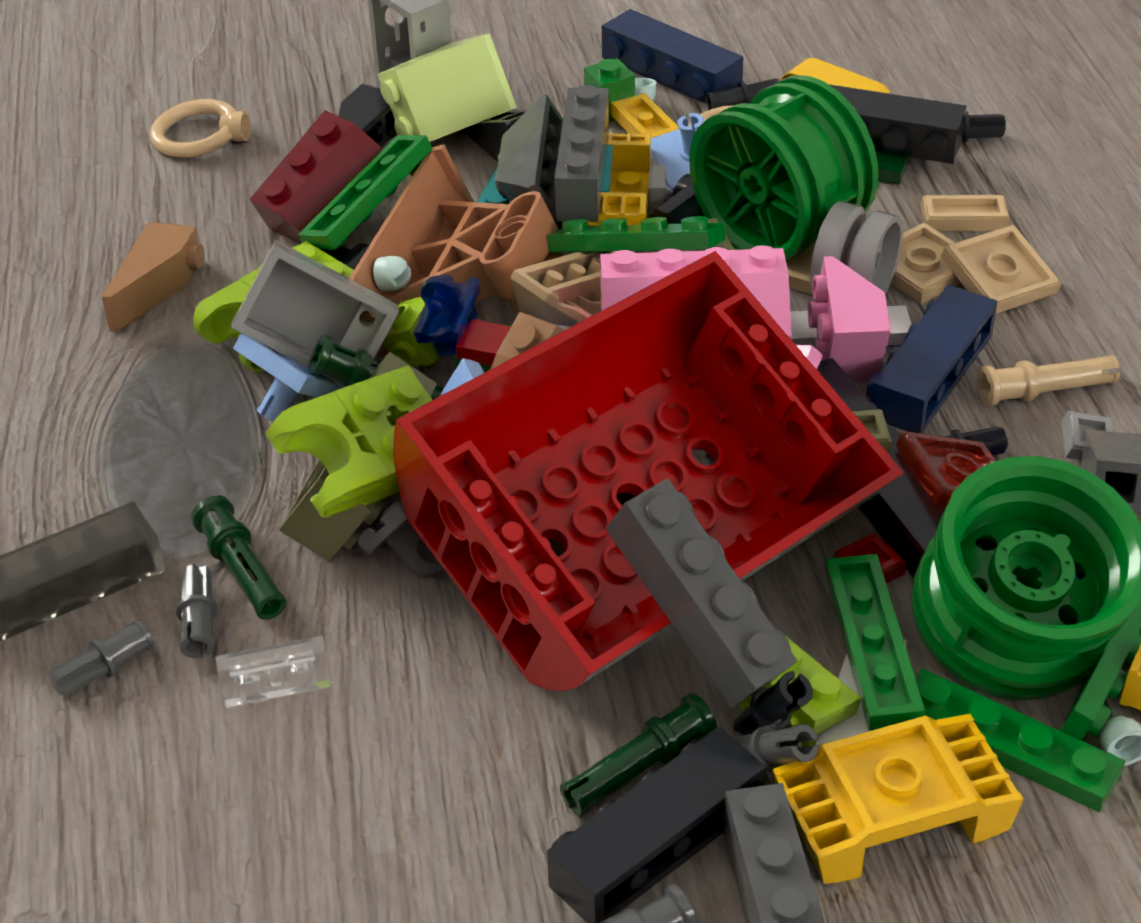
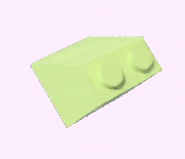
M490 33L451 42L377 74L381 82V94L391 108L395 118V130L398 135H426L429 142L517 108Z

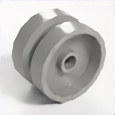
M844 201L836 202L827 213L815 243L810 271L812 290L814 275L821 274L823 258L833 256L884 291L886 295L897 268L902 246L903 222L900 216L878 210L873 211L867 217L862 206Z

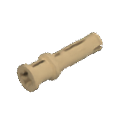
M1112 354L1104 357L1035 366L1034 363L1027 360L1017 362L1014 367L994 369V367L988 365L980 367L978 371L977 388L980 400L986 407L996 406L1000 400L1019 398L1021 401L1026 402L1034 400L1041 392L1117 383L1120 372L1110 373L1107 369L1120 367L1117 358Z

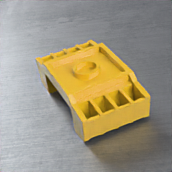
M609 133L607 145H613L610 192H602L598 222H588V226L601 225V221L614 218L627 219V225H641V220L648 218L651 133Z
M971 714L938 720L922 716L822 744L818 747L817 755L813 760L808 762H791L773 769L775 784L783 783L797 832L824 884L838 883L861 877L865 848L957 821L961 823L972 844L997 836L1010 830L1024 800L1021 793L1017 791L1010 780L1009 774L1005 772L998 761L997 755L993 753L986 742L985 736L981 734L974 723Z

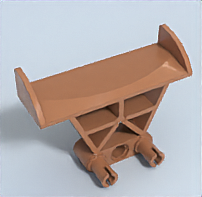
M445 145L432 147L433 149L421 161L418 169L410 173L412 176L411 180L349 279L396 303L397 306L401 301L432 294L447 314H451L497 293L499 298L509 301L516 316H518L519 312L524 313L518 308L511 282L513 271L565 256L563 252H549L547 235L559 229L542 195L537 191L527 192L516 197L509 204L474 202ZM391 255L402 257L411 269L410 281L399 290L382 292L377 287L374 279L373 268L376 259ZM366 310L359 317L364 321H369L374 317V313ZM381 344L376 354L386 357L389 352Z

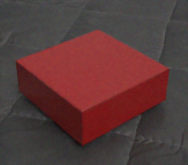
M472 319L456 345L457 359L462 360V358L492 366L495 355L511 326Z
M876 533L835 551L834 558L877 554L886 584L905 575L906 561Z

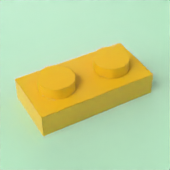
M645 93L611 102V116L627 133H651V138L679 129L678 125Z

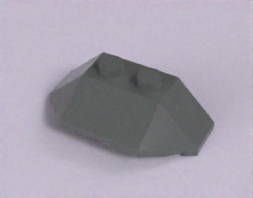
M546 94L540 97L503 134L500 154L498 155L499 161L495 185L499 194L504 199L508 198L510 202L524 193L540 192L558 229H561L562 221H556L554 177L563 118Z

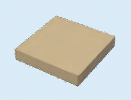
M925 222L904 232L900 256L891 285L921 305L939 296L947 285L956 287L962 284L941 258L944 247L955 242Z
M1014 225L947 245L941 254V258L967 291L998 301L996 314L1057 294L1062 285L1061 281Z

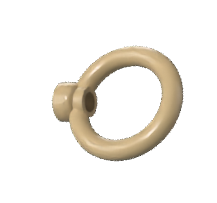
M216 99L191 100L180 103L163 112L152 124L150 141L156 150L167 156L177 158L197 157L211 153L223 147L231 140L237 142L248 141L251 134L250 118L246 110L236 111L234 107L224 101ZM199 114L220 116L219 130L204 139L193 142H174L165 137L166 131L174 123L184 118Z

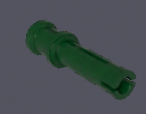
M324 334L318 339L312 351L308 372L314 376L322 373L343 381L344 386L347 387L369 379L380 363L372 360V356L366 350L360 348L357 351H353L333 343L332 337ZM436 385L431 395L432 400L440 396L444 387Z
M217 495L202 500L193 509L191 522L194 528L199 533L205 534L208 539L207 547L210 554L215 559L226 563L260 619L269 620L277 617L285 609L287 601L251 548V533L244 523L236 520L234 517V506L227 497ZM211 511H214L219 518L216 522L210 514ZM229 537L231 544L228 543L226 538ZM249 569L256 579L255 582H253L246 570Z
M694 693L687 694L681 698L680 706L662 718L654 716L645 721L641 734L636 736V738L605 756L579 775L560 785V792L569 808L577 804L573 808V813L580 816L596 803L619 790L649 768L660 762L663 764L669 763L680 754L689 742L705 737L718 727L712 711L698 695Z

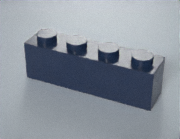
M632 9L627 10L601 26L602 58H618L629 70L653 79L662 85L707 104L706 93L738 87V83L743 82L744 56Z
M947 285L937 299L932 298L929 301L923 318L919 323L913 322L903 344L900 348L895 346L891 350L886 366L881 372H874L867 386L866 397L871 399L878 410L883 411L888 425L918 436L923 433L992 337L997 300Z

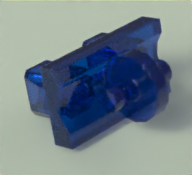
M450 275L429 277L424 282L420 293L426 305L413 332L417 343L432 342L438 356L456 355V345L463 335L464 328L468 327L472 319L476 320L478 315L474 304L481 286L477 277L469 278L466 282L456 284Z

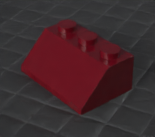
M324 110L252 195L250 201L269 229L299 243L301 239L298 234L383 148L355 123Z

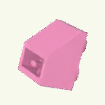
M824 257L821 274L814 275L813 277L814 301H809L808 303L809 328H816L818 339L813 340V347L823 355L821 361L833 358L845 373L852 376L854 382L870 381L874 372H880L891 332L885 292L835 257Z

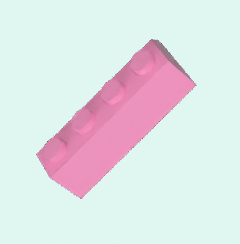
M756 246L745 250H727L721 247H712L705 251L682 252L677 249H664L653 253H635L629 250H620L612 254H600L601 308L604 310L716 250L792 340L789 275L783 248L774 249L769 246Z

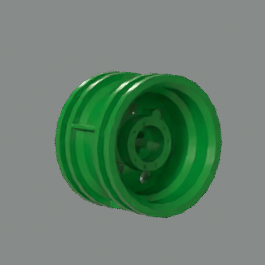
M794 75L780 80L773 86L761 90L749 104L740 103L709 117L697 128L691 141L689 167L695 196L705 217H708V219L716 218L719 223H724L725 234L735 250L751 249L756 246H770L774 249L783 248L787 261L815 243L827 213L836 202L844 201L859 205L867 212L875 199L878 187V161L873 141L865 123L854 106L838 90L825 81L811 76Z
M1018 456L986 464L968 475L953 492L936 529L935 536L929 542L913 578L911 606L915 625L927 649L951 674L965 684L989 695L1013 700L1045 699L1068 691L1088 676L1111 639L1119 632L1141 602V523L1131 506L1113 487L1090 471L1066 461L1041 456ZM980 540L982 549L976 545V541Z

